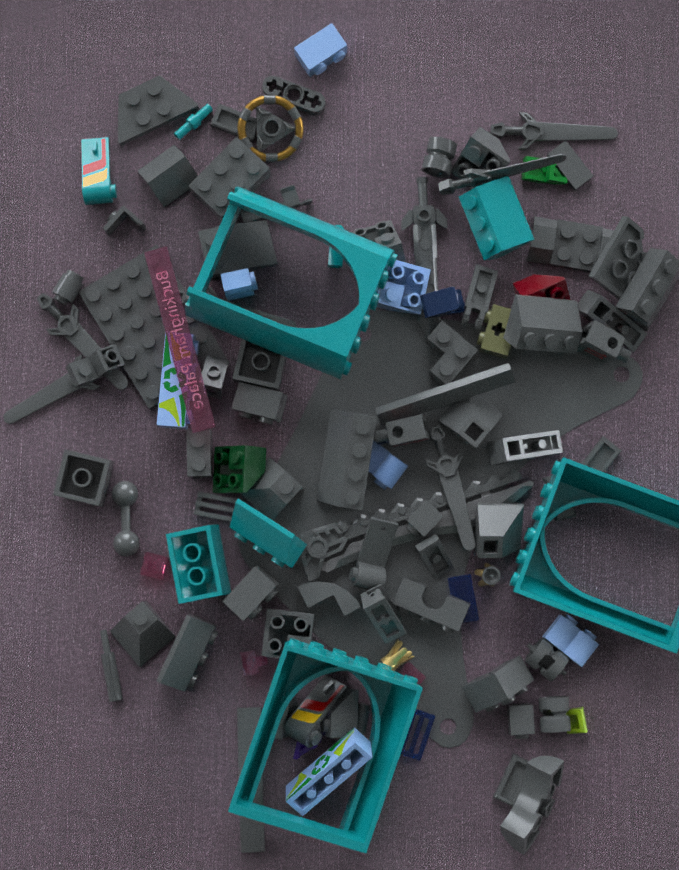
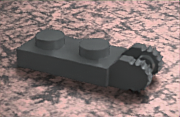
M478 264L474 267L463 308L465 310L461 326L466 327L470 319V313L473 311L479 313L474 324V330L480 331L485 314L488 312L498 274L497 270Z

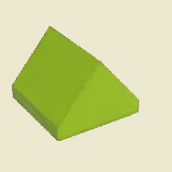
M583 707L573 708L566 712V715L570 716L571 731H567V734L588 732Z

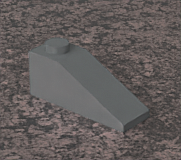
M587 290L578 302L580 314L590 322L596 320L624 336L623 345L632 352H635L648 334L598 293Z
M559 430L505 437L487 442L491 465L563 453Z

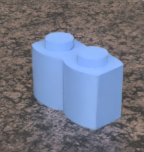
M248 268L221 274L225 296L228 301L255 295L254 290H258L254 271L249 272Z
M567 614L565 617L558 615L542 637L582 667L599 646L595 641L597 637L587 629L581 631L576 626L578 622Z

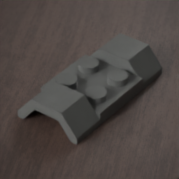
M534 216L532 235L535 240L530 243L526 262L590 273L614 230L566 220H553Z

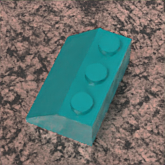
M509 176L477 186L459 196L484 260L498 259L535 240Z
M239 498L235 502L230 528L236 531L234 536L245 544L248 540L254 543L252 548L262 555H265L266 552L273 556L271 561L283 568L286 564L292 568L307 544Z
M206 525L166 534L178 604L231 593L219 525Z

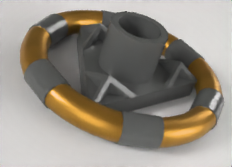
M264 95L253 99L243 108L238 119L237 132L239 139L264 162H278L288 158L298 149L303 138L304 127L299 111L290 101L280 96ZM263 104H277L284 107L292 117L295 126L259 106ZM255 108L257 149L253 147L246 135V122ZM295 130V135L285 150L279 153L260 152Z

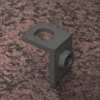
M123 205L118 212L114 211L107 219L108 223L103 227V230L110 236L127 216L144 231L146 226Z
M212 356L206 357L199 380V394L222 399V386L229 367L228 360Z

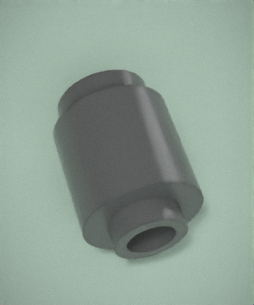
M68 269L66 273L62 274L52 291L55 294L54 299L63 305H67V303L73 304L83 286L82 281L84 278Z

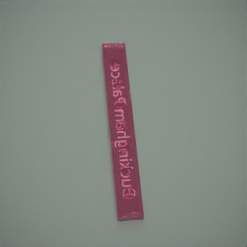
M165 246L144 252L192 433L215 428L213 413L168 248Z

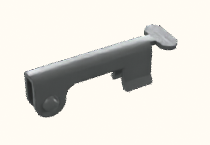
M294 185L280 189L284 200L280 204L294 209L313 203L312 198L300 203ZM243 209L240 211L244 223L264 219Z

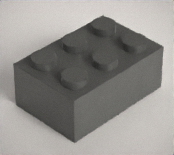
M236 137L192 181L189 189L202 204L222 221L229 205L227 200L229 193H234L235 187H241L254 193L271 176L270 167Z

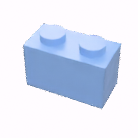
M332 23L294 47L295 57L309 77L314 74L319 75L323 73L332 62L338 63L347 53V44Z

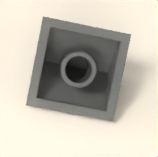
M175 145L138 170V173L164 208L189 191V185L198 176L186 156Z

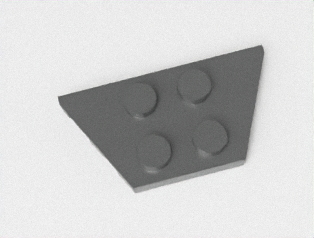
M160 75L119 94L118 142L120 146L199 109L198 104Z

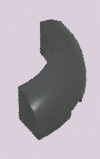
M539 756L527 762L521 791L510 813L500 825L501 833L512 848L523 855L539 835L540 831L538 828L541 825L543 816L548 818L555 802L552 796L556 786H560L563 775L564 760L553 756Z

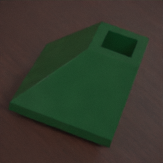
M248 445L215 447L213 493H247L265 472L266 448Z

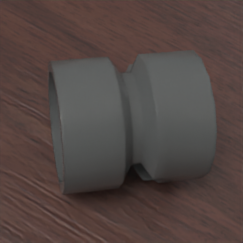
M430 137L426 152L429 155L424 156L421 170L435 177H450L452 169L450 160L455 157L457 143L443 137Z
M569 696L539 697V712L543 713V716L540 717V732L571 731L570 716L566 715V712L570 710Z

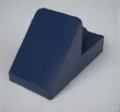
M448 287L420 296L425 318L464 313L461 289L455 290V287Z

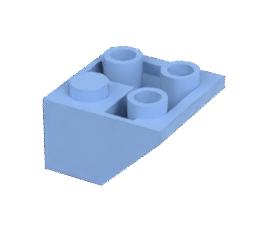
M396 260L393 268L388 267L387 269L389 278L385 288H379L380 299L377 307L390 311L421 315L422 303L420 296L426 294L431 269Z

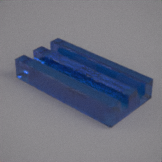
M416 708L401 755L421 761L435 719L434 714ZM419 715L420 718L409 751H406L404 749L415 716ZM424 718H428L429 721L418 754H414Z

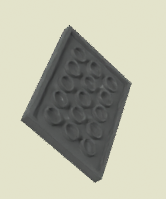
M158 245L153 246L79 291L80 296L109 344H116L125 363L123 367L149 409L159 405L165 332L183 328V330L177 331V333L194 334L196 341H199V353L194 355L193 363L197 364L196 379H192V382L200 380L207 356L228 360L207 325L195 322V319L185 315V304L179 307L172 302L167 305L169 301L163 302V300L171 298V292H167V297H165L167 290L185 291ZM168 272L167 279H157L156 274ZM169 281L171 283V288L163 289L165 287H168L169 283L162 284V282ZM176 309H177L178 311L172 312L171 315H172V316L179 315V316H178V317H175V318H172V317L170 316V312H169V311H173V310H176ZM183 318L184 325L174 328L173 320L179 319L182 324ZM179 321L174 322L175 326L180 324Z

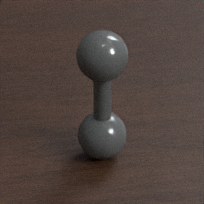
M129 481L118 482L112 490L113 501L121 506V532L115 536L113 547L119 555L124 557L134 555L140 546L138 536L131 531L130 506L136 502L138 490Z

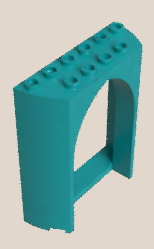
M235 187L234 193L230 192L227 197L229 202L228 208L194 287L189 286L186 295L189 296V299L185 304V315L341 380L342 376H347L351 369L350 357L352 353L357 354L362 342L359 337L361 331L366 332L371 320L369 312L370 310L375 311L380 299L379 288H385L389 278L387 269L388 267L393 268L398 255L391 248L244 188ZM243 209L321 241L335 250L346 261L354 274L359 290V305L347 316L332 324L317 328H295L277 323L209 295L206 291L240 211Z
M564 457L560 462L555 461L551 470L550 482L543 485L540 497L543 498L541 505H536L532 515V519L535 520L533 527H528L525 533L524 541L527 543L524 550H519L515 563H518L516 572L513 573L509 584L513 586V592L677 654L679 649V606L672 625L669 626L581 592L568 583L552 563L545 543V527L553 518L571 507L585 503H603L622 508L679 530V500Z
M290 638L283 647L228 812L367 853L423 688L417 684V678L392 671V667L384 663L373 665L369 663V659L356 655L355 658L346 656L347 653L340 649L333 648V651L324 649V645L318 642L311 641L308 644ZM336 671H349L363 684L370 700L372 727L369 741L371 742L372 758L358 770L339 828L253 803L281 718L292 698L306 684L322 675Z

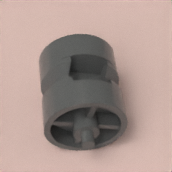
M542 637L536 644L532 645L529 643L527 645L530 650L524 661L533 669L539 668L540 674L552 682L558 675L562 674L565 676L567 674L564 668L569 661V657L560 650H553L554 645Z

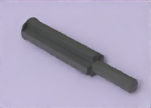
M105 629L100 631L104 654H101L109 702H116L122 700L123 697L115 654L110 650L108 633Z

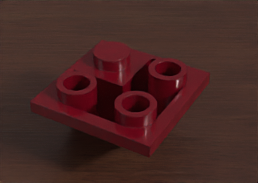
M533 274L512 283L517 295L571 300L566 279L561 276Z

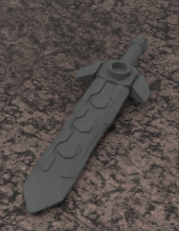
M418 177L416 182L418 184L419 206H415L412 211L409 210L401 220V230L407 229L413 223L416 266L431 269L426 293L438 290L435 222L437 225L447 229V218L438 208L434 209L432 205H428V178ZM422 307L421 315H417V323L425 334L429 336L439 325L440 316L425 318Z

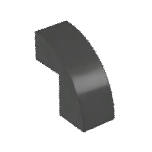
M310 582L298 586L308 608L334 595L344 616L361 608L350 592L336 584Z

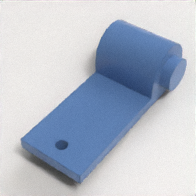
M373 440L369 472L373 474L376 478L374 482L384 490L387 487L392 489L408 468V465L381 445H377V442Z

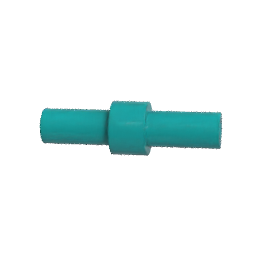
M206 104L195 115L191 114L186 119V123L174 133L176 138L181 140L192 129H197L201 125V121L213 111L212 107Z

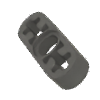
M268 76L264 79L262 84L264 95L281 97V91L274 89L273 92L269 91L268 85L272 86L273 83H276L277 88L283 90V86H286L283 98L290 101L298 110L312 115H319L324 111L325 98L321 93L277 76ZM291 90H297L300 93V98L296 101H291L287 97L288 93ZM304 94H307V100L314 102L315 99H318L320 106L316 105L315 108H312L311 103L306 100L305 105H302Z

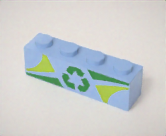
M165 332L157 426L186 430L188 424H192L193 410H189L190 401H193L195 392H191V384L186 386L185 384L192 382V380L187 379V375L188 378H190L191 373H195V377L197 375V364L193 363L194 355L199 353V341H196L194 334L176 333L177 335L184 334L177 337L174 332ZM184 337L187 344L179 345L177 340L181 343V338ZM187 346V348H183L181 352L189 351V353L183 354V357L190 356V358L182 359V354L180 353L179 348ZM192 364L188 366L189 370L187 373L182 372L181 366Z
M355 727L286 785V803L300 815L304 816L372 758L371 742Z

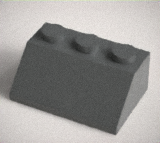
M650 248L617 303L616 308L640 328L648 332L679 279V260L668 250Z
M515 294L503 339L516 349L576 354L582 335L577 301Z
M193 614L186 615L156 681L184 692L188 690V687L193 688L198 678L195 672L198 666L203 667L208 653H205L208 644L213 645L218 635V632L215 631L217 625Z

